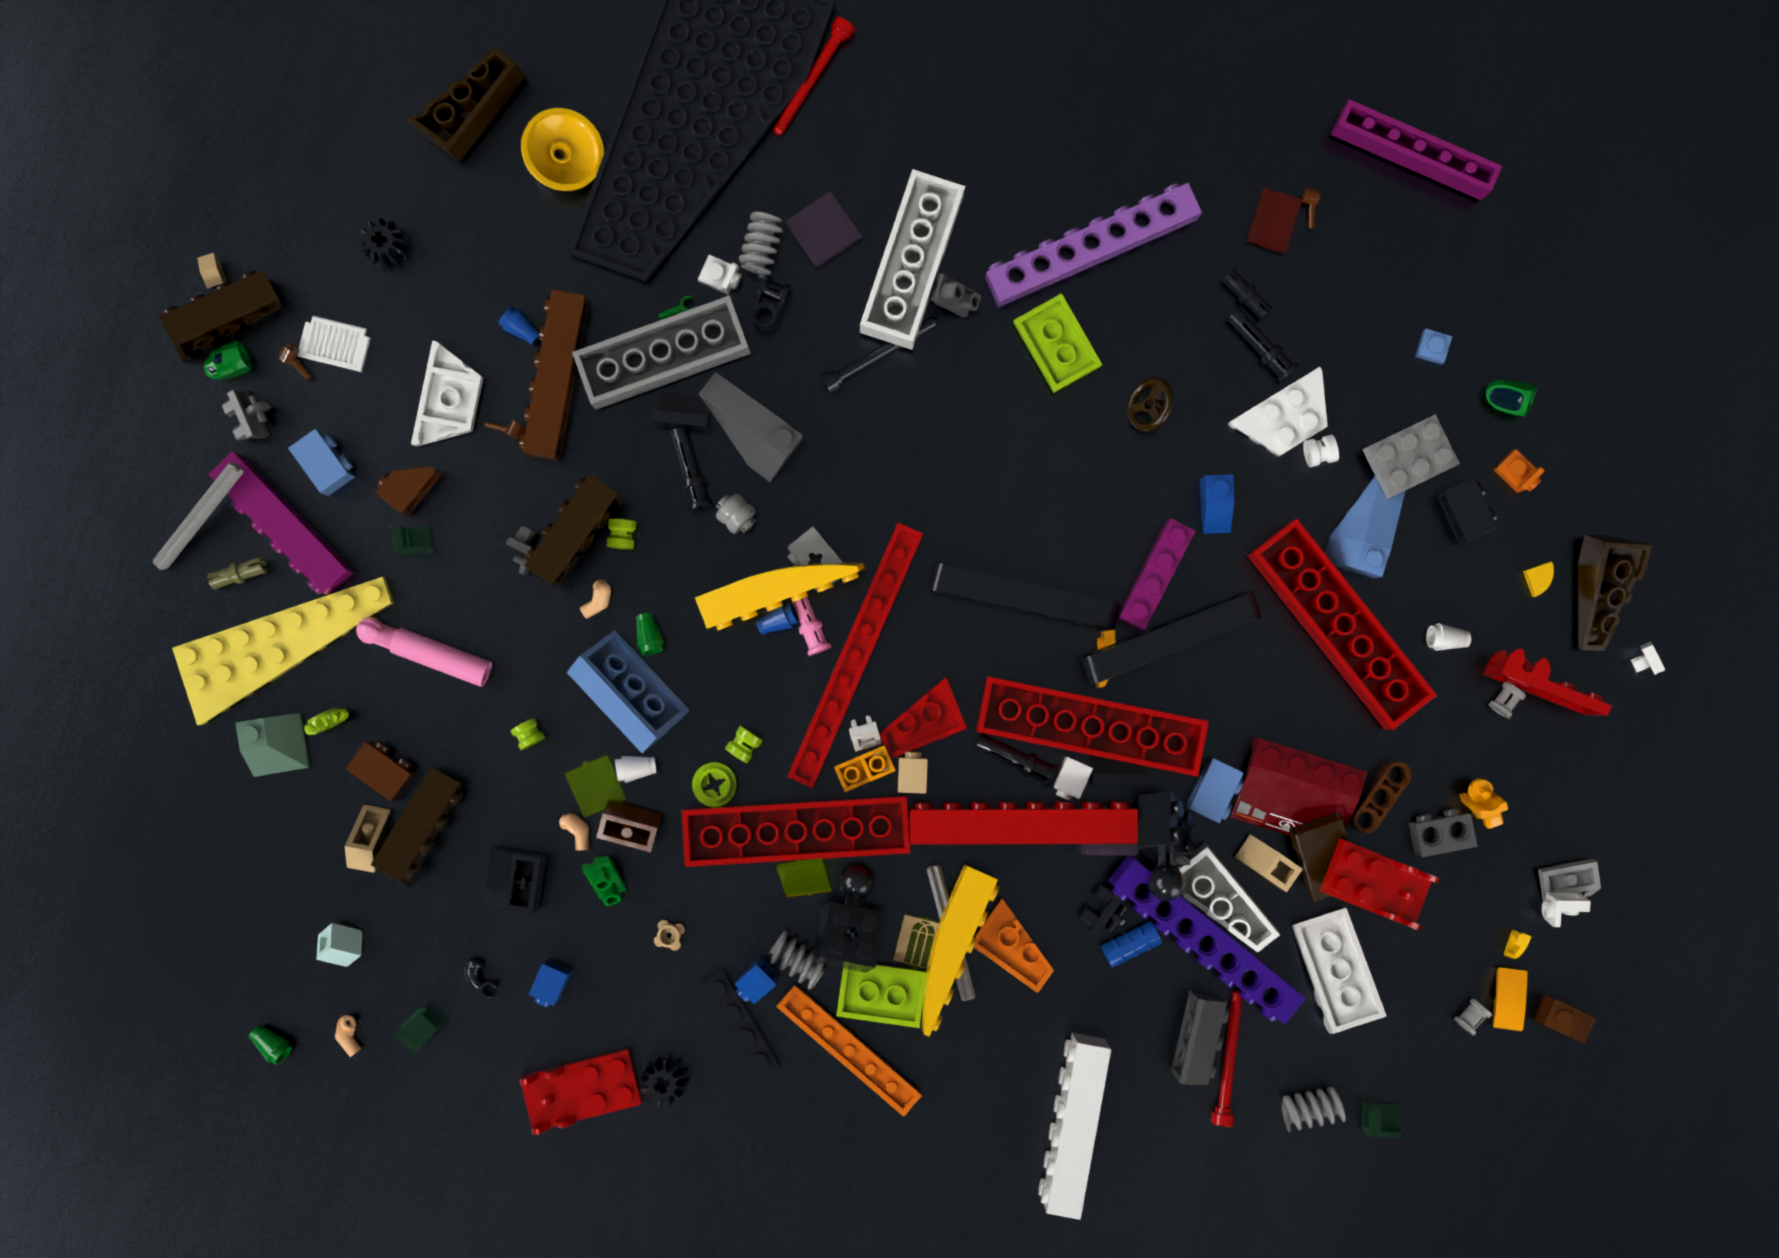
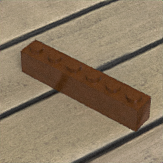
M552 290L551 297L546 298L544 311L547 314L546 324L541 325L539 334L542 346L541 351L536 352L534 361L537 373L536 378L531 379L529 392L532 394L531 405L526 406L524 420L527 421L526 432L521 433L519 447L522 448V453L526 456L560 462L577 370L572 352L581 348L589 300L585 295Z

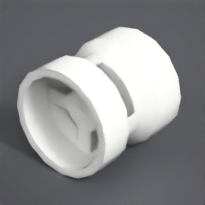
M1333 435L1323 436L1318 441L1314 439L1304 441V456L1309 467L1318 466L1323 461L1332 463L1339 460L1338 445Z

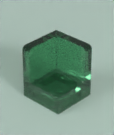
M403 526L390 527L393 555L403 557L433 553L429 526L411 528Z
M425 1006L419 1008L394 1033L413 1054L420 1050L437 1031V1026L424 1015L428 1010Z
M1363 1102L1362 1130L1369 1137L1403 1138V1132L1397 1127L1398 1106L1396 1104Z

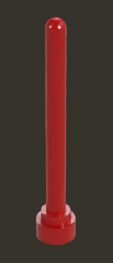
M837 16L831 25L832 30L830 33L832 36L813 64L808 78L801 84L797 93L775 124L773 131L776 135L784 133L840 42L849 39L853 34L855 27L844 18Z
M1234 990L1231 994L1219 1105L1215 1106V1111H1212L1211 1116L1212 1124L1224 1127H1233L1234 1114H1232V1108H1230L1242 1006V997L1239 995L1240 990Z

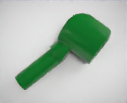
M685 296L681 299L680 305L659 313L660 320L690 310L684 307V303L692 301L693 297Z

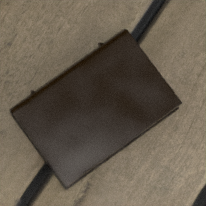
M1336 812L1289 829L1292 847L1295 850L1299 867L1302 868L1303 885L1306 888L1308 898L1314 902L1330 897V895L1319 890L1339 838L1348 841L1343 819L1338 818Z

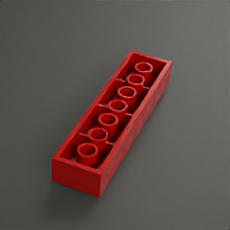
M1298 519L1287 523L1247 555L1384 729L1394 730L1437 696Z
M986 677L976 732L1198 777L1209 721Z
M907 795L685 808L682 810L685 867L910 853Z
M948 801L943 802V807H932V802H915V807H909L910 844H1137L1138 809L1131 807L1127 801H1110V806H1102V803H1099V801H1082V806H1074V803H1071V801H1054V806H1045L1043 801H1027L1026 806H1017V803L1014 801H999V807H989V803L985 801L971 802V807H961L960 802Z

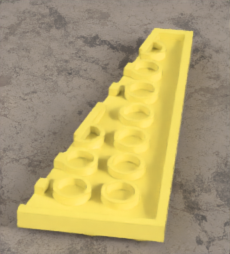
M380 577L173 647L172 649L197 725L208 723L209 720L218 714L230 709L232 705L252 695L257 689L302 663L307 657L327 647L326 645L350 632L363 618L373 617L394 604L386 578Z

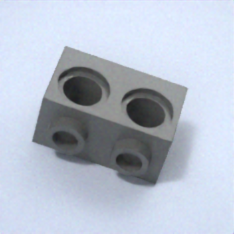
M1460 808L1444 810L1443 816L1434 817L1433 813L1416 816L1417 821L1408 822L1414 854L1426 857L1478 847L1471 813L1461 812ZM1458 822L1461 830L1458 835L1453 836L1451 826L1453 823ZM1431 827L1433 837L1430 841L1426 842L1423 833L1426 828Z

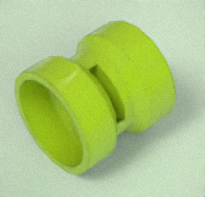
M609 519L608 528L611 530V533L607 538L606 547L634 549L635 541L632 538V533L636 530V521Z
M740 725L736 731L735 739L729 741L725 749L748 764L752 758V751L754 748H758L763 740Z

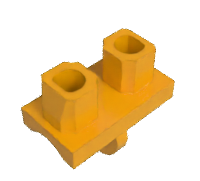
M1480 778L1472 781L1468 787V794H1459L1461 802L1472 811V815L1476 819H1483L1484 826L1488 829L1504 823L1501 812L1508 810L1507 802L1493 791L1492 784L1486 779Z

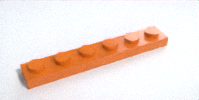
M796 984L777 1004L776 1007L903 1117L922 1096V1093Z

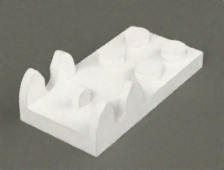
M1347 908L1292 925L1315 988V1000L1323 1010L1324 1025L1330 1034L1386 1017Z

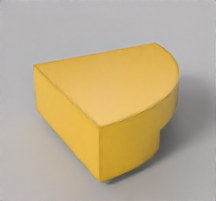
M1552 562L1523 571L1532 597L1542 594L1550 586L1554 574Z
M1511 930L1503 953L1504 956L1512 959L1520 957L1528 946L1531 936Z

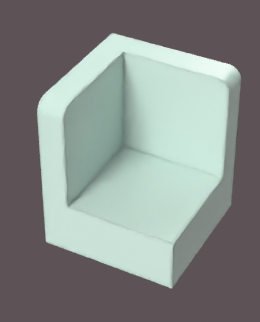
M331 923L318 934L316 960L345 967L349 966L361 956L362 931Z

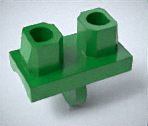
M609 856L597 857L592 864L586 863L582 865L583 873L605 906L621 901L620 892L626 890V885Z

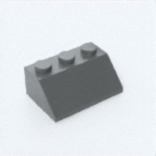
M1192 990L1189 991L1171 1069L1172 1074L1179 1083L1186 1085H1208L1209 1079L1214 1078L1217 1068V1062L1214 1061L1216 1050L1220 1051L1223 1042V1034H1220L1222 1023H1226L1229 1016V1007L1226 1006L1227 1002L1223 998Z

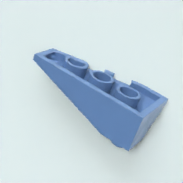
M1374 476L1362 492V495L1329 536L1324 553L1334 566L1372 579L1383 576L1391 552L1405 491L1387 499L1376 476Z

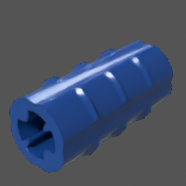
M1150 921L1115 939L1112 938L1111 941L1101 945V949L1109 965L1113 968L1133 957H1138V955L1148 950L1150 951L1152 948L1162 944V941L1153 923Z

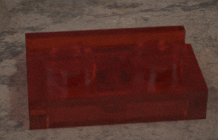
M1264 187L1246 242L1256 243L1258 246L1284 254L1289 244L1302 199L1278 191L1273 192Z

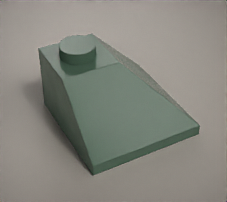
M302 713L235 723L240 752L254 777L310 767Z

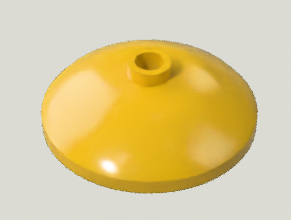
M552 108L538 113L529 121L521 138V153L529 172L543 185L559 191H574L590 184L595 179L604 156L603 142L595 126L586 117L570 109ZM554 152H560L563 159L556 158Z

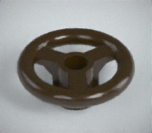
M1156 377L1145 379L1135 387L1128 400L1127 414L1130 423L1136 429L1152 431L1160 427L1167 420L1173 406L1171 387L1165 380ZM1153 386L1149 396L1143 402L1136 403L1140 394L1146 388ZM1161 389L1164 392L1165 398L1161 397ZM1144 411L1154 421L1143 423L1139 421L1136 413Z

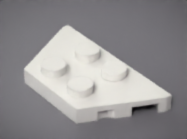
M432 341L411 445L417 447L473 432L484 379L437 341Z
M1318 367L1228 423L1229 426L1249 436V439L1257 444H1262L1267 450L1278 457L1328 427L1321 367Z

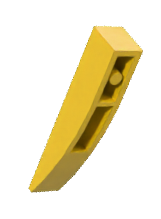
M833 562L780 568L747 577L695 597L706 628L716 626L717 630H721L733 625L732 619L741 616L742 621L758 616L756 610L766 607L767 612L783 606L781 601L791 597L792 602L808 597L806 591L816 588L817 592L834 587L832 584L834 580L842 578L843 583L858 578V571L865 569L863 563Z
M965 864L941 916L928 962L923 996L922 1031L924 1035L929 1037L932 1030L936 1032L940 1026L943 1017L939 1015L944 1004L948 1005L954 993L951 986L954 979H960L965 968V963H962L966 952H972L977 940L974 937L975 931L978 926H983L987 918L988 912L985 911L989 900L994 901L999 890V886L996 885L998 879Z

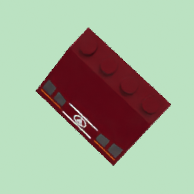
M1253 738L1252 754L1243 778L1244 784L1240 792L1235 796L1229 817L1290 836V828L1336 812L1338 818L1343 819L1346 830L1360 799L1367 772L1261 738Z

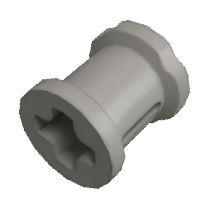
M1504 682L1502 685L1503 690L1495 701H1490L1488 705L1496 713L1510 719L1512 717V710L1520 700L1525 699L1526 695L1516 686Z
M1472 998L1467 1009L1460 1016H1456L1454 1020L1474 1036L1477 1033V1027L1485 1018H1490L1492 1014Z

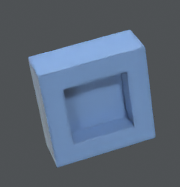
M1424 329L1415 357L1437 364L1445 363L1452 336Z

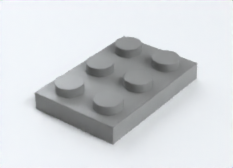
M1436 414L1363 449L1387 499L1460 464Z

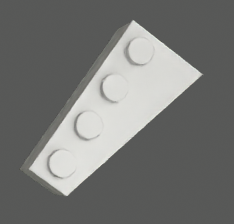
M1206 842L1190 855V865L1175 866L1181 871L1185 879V887L1181 895L1204 911L1213 920L1227 928L1228 931L1256 952L1262 950L1280 935L1277 928Z

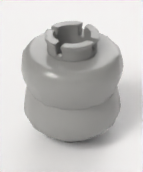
M739 493L731 497L727 494L716 505L719 508L716 513L717 520L725 524L733 534L741 530L743 533H746L756 522L753 519L756 514L755 507L746 503L744 497Z

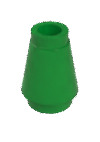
M643 613L636 616L637 649L641 650L642 655H653L662 652L665 642L653 618V614Z
M262 1025L255 1027L249 1035V1038L268 1063L280 1064L292 1050L288 1045V1040L264 1028Z

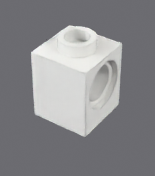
M1065 756L1052 784V787L1058 789L1056 795L1069 801L1072 800L1073 796L1080 799L1093 768Z

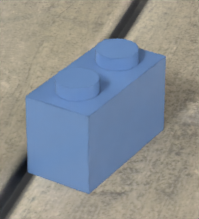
M314 429L288 449L318 491L329 496L355 477L350 470L353 468V465L344 454L340 456L335 449L337 443L328 432L324 433Z
M1209 757L1185 807L1217 823H1220L1222 819L1226 820L1232 809V805L1229 803L1233 795H1237L1244 784V780L1241 779L1244 773Z

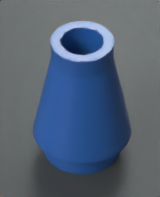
M513 306L506 310L498 322L503 326L502 330L527 341L531 345L538 339L540 330L534 326L519 308L515 309Z
M782 602L783 606L771 610L756 620V625L762 635L794 628V624L799 623L791 602L787 604Z

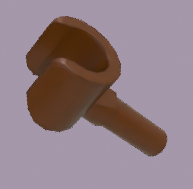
M1311 188L1304 190L1301 203L1309 204L1308 229L1315 228V210L1320 199V193Z
M288 343L287 346L284 345L279 353V359L286 364H292L306 380H309L312 375L296 359L299 348L292 343Z
M511 420L508 427L490 421L485 422L486 428L501 431L514 439H519L521 433L526 429L514 420Z

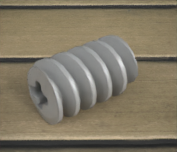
M753 212L750 216L753 223H749L747 227L751 233H747L744 237L748 244L742 245V251L745 254L739 256V262L743 264L740 267L753 273L771 275V271L765 268V264H774V260L769 258L768 254H777V250L771 247V243H780V239L775 237L774 233L783 232V229L776 225L777 222H782V219L763 212Z
M785 930L768 953V955L772 954L770 963L774 964L781 960L780 970L782 971L790 966V977L799 972L798 982L801 984L806 979H809L807 988L810 990L816 985L828 965L823 966V964L813 963L814 949L806 954L807 944L803 943L796 947L798 938L794 936L787 941L788 931Z
M1328 1087L1326 1094L1322 1089H1317L1315 1096L1311 1091H1306L1304 1099L1299 1093L1294 1094L1293 1101L1288 1095L1283 1097L1282 1113L1289 1132L1292 1123L1300 1131L1302 1129V1121L1306 1122L1309 1129L1313 1127V1119H1316L1320 1126L1324 1125V1117H1327L1331 1124L1335 1123V1115H1339L1342 1122L1346 1121L1343 1103L1333 1087Z

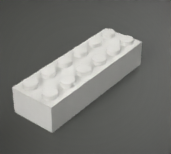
M912 169L860 323V333L913 350L964 198L965 186Z
M1072 1033L1071 1040L1066 1039L1064 1056L1067 1063L1066 1068L1061 1067L1059 1084H1061V1095H1056L1054 1101L1056 1123L1051 1122L1049 1129L1051 1151L1046 1150L1043 1166L1046 1168V1178H1041L1038 1192L1047 1214L1081 1220L1111 1048L1104 1038Z

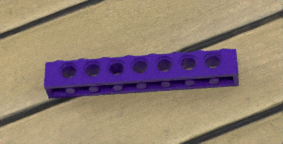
M1128 855L1108 880L1115 886L1111 891L1124 902L1127 898L1131 899L1136 903L1133 907L1136 912L1145 919L1149 915L1157 921L1154 926L1166 936L1170 933L1174 934L1179 938L1176 944L1188 954L1191 950L1195 951L1200 955L1197 959L1200 964L1209 971L1213 967L1221 973L1218 976L1221 981L1230 988L1234 984L1242 990L1239 995L1248 1003L1253 1005L1256 1001L1263 1007L1260 1012L1272 1022L1278 1019L1285 1025L1306 998L1181 896L1173 901H1167L1168 907L1166 911L1157 913V906L1162 901L1155 898L1148 888V878L1151 872L1136 859ZM1141 883H1146V892L1141 896H1136V887ZM1184 918H1188V927L1180 931L1178 929L1179 922ZM1204 936H1210L1209 944L1204 948H1200V940ZM1226 953H1231L1229 963L1221 965L1222 956ZM1252 970L1250 980L1243 982V974L1246 971ZM1273 988L1271 997L1264 999L1263 994L1265 990Z

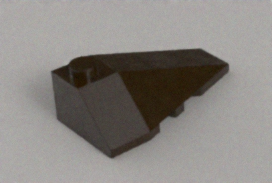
M1584 534L1578 561V649L1605 651L1620 622L1618 616L1624 604L1630 603L1633 597L1630 593L1637 579L1642 580L1646 572L1652 548L1651 544L1612 536Z

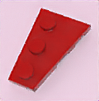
M947 677L879 733L890 759L967 729Z

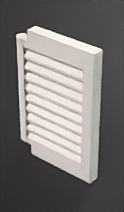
M313 316L311 323L305 322L297 356L362 372L371 338L366 336L367 328Z

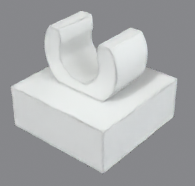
M1651 642L1640 646L1644 655L1631 660L1636 672L1651 667L1654 674L1665 670Z
M869 715L866 716L867 724L857 726L855 719L851 721L852 728L849 729L855 752L882 744L876 721L872 722Z

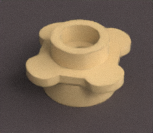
M661 920L658 923L659 931L654 938L655 945L671 948L673 951L678 950L681 947V934L685 932L684 926L681 923L675 925L667 920ZM667 933H671L672 937L668 938Z

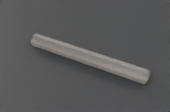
M228 463L155 556L153 564L158 569L164 570L169 568L243 474V469L237 463Z
M933 865L927 868V873L939 918L941 919L949 900V894L941 866ZM964 957L962 963H965V968L960 979H956L961 1000L968 1001L975 998L976 995L966 957Z

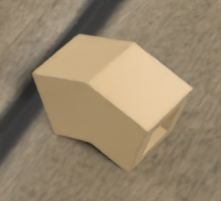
M214 253L197 258L200 273L207 288L228 282L223 272L222 263Z

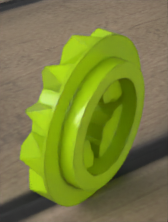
M332 708L309 719L304 730L308 735L322 733L344 722L349 714L346 708Z
M718 762L707 763L700 767L692 781V789L696 798L704 805L711 807L722 806L729 802L737 788L735 774L728 766ZM709 773L716 780L724 778L726 780L719 786L720 796L714 789L704 790L711 783Z

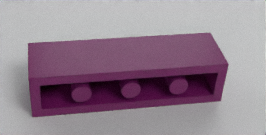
M1172 518L1165 522L1118 613L1117 620L1139 631L1146 629L1195 530Z

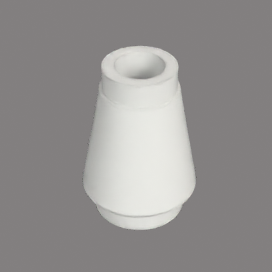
M1437 623L1435 626L1431 625L1428 628L1426 643L1428 647L1433 648L1435 651L1469 647L1471 634L1469 631Z
M621 756V759H615L618 781H625L627 783L656 773L654 757Z

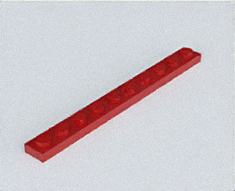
M897 523L787 776L788 778L811 788L814 787L923 533Z

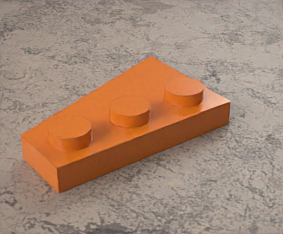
M1001 898L986 918L983 926L974 935L977 938L974 948L1038 993L1054 969Z

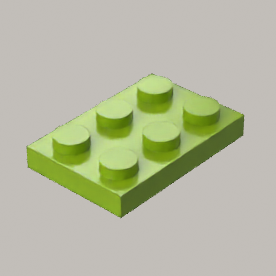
M1062 293L1013 321L1053 393L1102 366L1100 359Z
M876 964L874 969L866 973L843 968L836 1016L920 1028L927 971Z

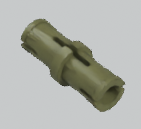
M262 556L243 563L234 562L230 564V567L208 573L207 578H213L208 580L214 590L232 583L241 584L248 578L267 573L268 568H263V566H267V563Z

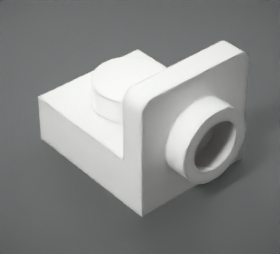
M708 255L698 281L729 295L731 289H736L740 282V269L736 263L732 262V264Z
M1546 892V900L1542 903V915L1553 927H1560L1562 913L1578 915L1579 912H1590L1591 901L1579 892Z

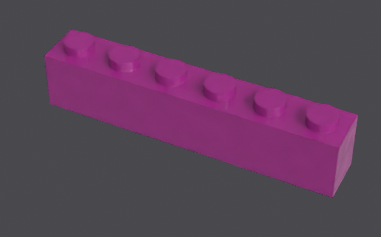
M1350 99L1342 108L1330 134L1479 200H1482L1492 191L1502 169V166Z
M232 451L208 475L215 481L228 463H237L243 469V474L227 493L233 500L231 505L240 514H247L252 519L251 526L261 535L265 533L272 540L269 543L270 546L280 555L284 553L291 560L288 563L290 567L300 575L303 573L310 580L307 584L317 594H333L355 572L243 455Z

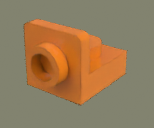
M1517 449L1512 450L1494 469L1517 493L1524 490H1533L1541 482L1542 479L1539 476L1545 471L1542 467L1535 468Z

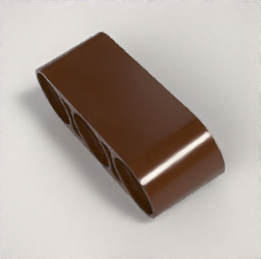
M1388 761L1379 768L1360 796L1349 821V825L1354 830L1371 833L1378 828L1411 779V770L1405 763ZM1393 767H1398L1400 770V777L1397 781H1393L1390 777V771ZM1381 789L1384 792L1385 798L1382 803L1377 804L1374 800V794L1377 790ZM1366 812L1369 821L1366 826L1361 827L1358 823V818L1360 814Z

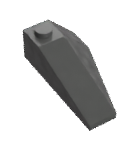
M716 372L699 393L747 465L771 482L801 443L803 435Z

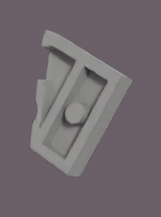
M1594 859L1538 869L1543 902L1546 900V892H1579L1587 897L1601 889L1598 863Z

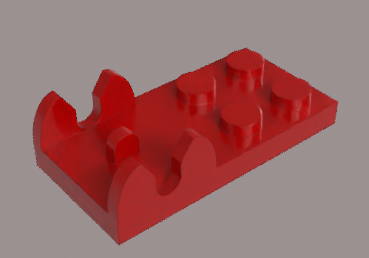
M1516 649L1508 656L1506 650L1496 652L1490 658L1483 674L1503 683L1508 682L1523 691L1584 715L1608 716L1612 706L1602 702L1604 697L1598 694L1577 692V686L1560 681L1559 684L1549 681V661L1546 658H1541L1534 663L1532 668L1531 662L1525 659L1523 649Z
M1339 838L1319 891L1420 931L1421 925L1417 924L1416 921L1431 882L1438 884L1440 878Z
M630 1048L525 1074L519 1078L533 1135L541 1134L555 1126L565 1128L579 1120L643 1103Z

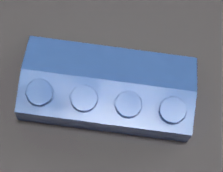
M616 630L581 654L567 671L568 675L641 753H644L690 711Z

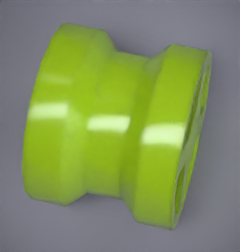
M532 718L510 730L511 734L517 737L520 750H524L545 738L544 733L540 732L537 728L538 722L536 718Z

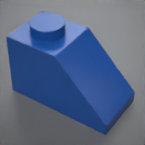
M1233 474L1205 475L1200 479L1202 534L1231 533L1234 510Z
M759 957L736 980L735 985L738 987L736 992L744 1001L748 1002L750 1000L755 1004L776 986L780 976Z

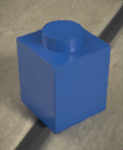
M546 960L540 967L529 995L535 997L534 1001L542 1006L549 1007L550 1004L555 1006L561 999L572 970Z

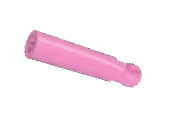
M363 618L356 627L357 636L364 643H374L390 649L392 654L474 685L483 687L490 675L492 661L401 627L399 629L383 624L377 618Z

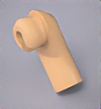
M603 579L594 582L592 601L580 607L586 619L606 609L609 605L611 587Z
M569 813L563 815L559 821L560 827L568 830L575 836V850H589L588 824L576 814Z
M344 1015L338 1020L335 1039L351 1057L362 1048L353 1038L356 1027L355 1018L351 1015Z

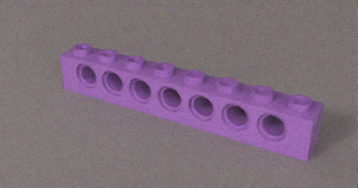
M1179 183L1173 184L1164 189L1165 193L1157 197L1151 194L1139 200V205L1132 208L1129 205L1123 206L1114 211V216L1107 219L1104 216L1098 217L1089 222V227L1082 230L1076 227L1067 231L1062 239L1054 241L1053 238L1039 244V249L1029 252L1027 249L1014 255V260L1007 263L999 261L988 267L989 271L986 272L985 279L998 308L1198 220L1202 212L1189 183L1182 186ZM1169 205L1173 209V214H1163L1160 206ZM1144 216L1148 220V225H1138L1135 217ZM1119 227L1123 231V236L1114 237L1110 233V228ZM1094 238L1099 246L1094 249L1089 248L1084 240ZM1069 249L1074 257L1069 260L1063 259L1059 251ZM1044 260L1049 268L1045 271H1040L1035 267L1034 262ZM1019 271L1024 279L1020 282H1014L1010 279L1009 273Z

